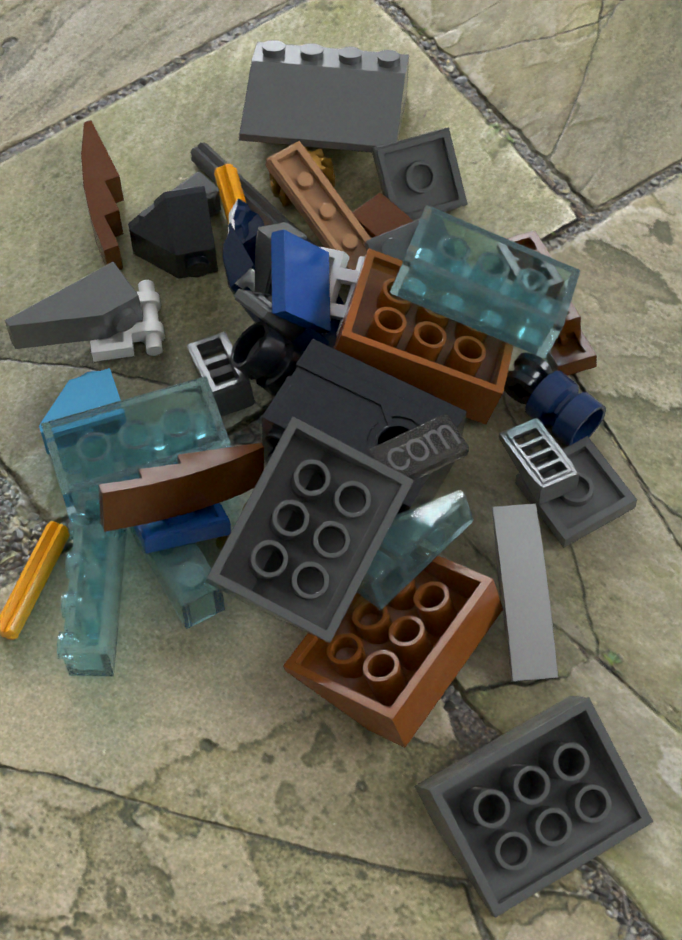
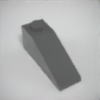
M111 262L6 319L5 323L12 345L15 349L106 339L118 332L131 329L138 321L143 319L139 295L115 263Z

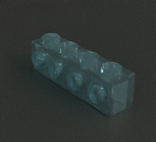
M78 492L76 513H71L69 528L70 538L73 539L72 552H67L65 571L66 577L69 578L68 591L62 593L61 614L62 618H65L64 632L58 633L57 657L58 659H64L69 676H114L127 528L104 532L100 523L99 492Z

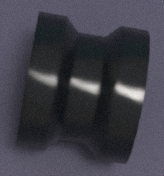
M528 352L521 353L514 361V370L507 373L504 391L515 401L526 405L536 387L549 374L553 373V370L541 357Z

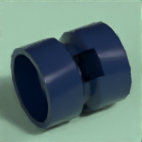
M555 371L549 374L533 391L526 404L525 412L532 419L538 418L545 428L552 426L553 436L568 447L586 436L589 438L592 436L605 416L606 407L588 392L579 394L578 384L561 371Z

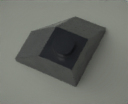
M204 185L163 192L154 200L155 208L145 217L137 215L128 223L133 254L178 279L187 277L197 278L218 272L216 249Z

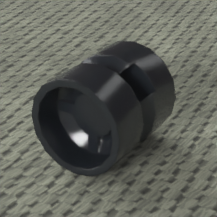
M264 321L249 326L237 339L231 350L230 363L251 380L256 379V384L275 397L287 377H291L295 372L296 364L304 352L292 343L285 344L284 337Z

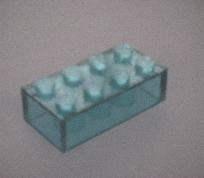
M426 205L389 293L545 359L564 326L581 270Z
M207 376L41 423L69 520L100 511L98 484L139 479L138 469L177 464V455L231 447Z

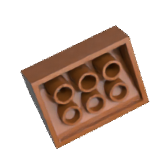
M368 248L333 349L467 411L466 418L486 425L504 391L523 305Z
M386 534L331 642L328 643L307 633L285 662L283 668L291 676L367 730L406 748L503 611L494 580Z

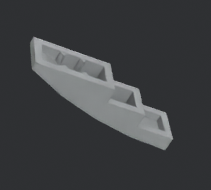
M536 503L492 507L499 595L502 597L511 682L558 678L548 582Z

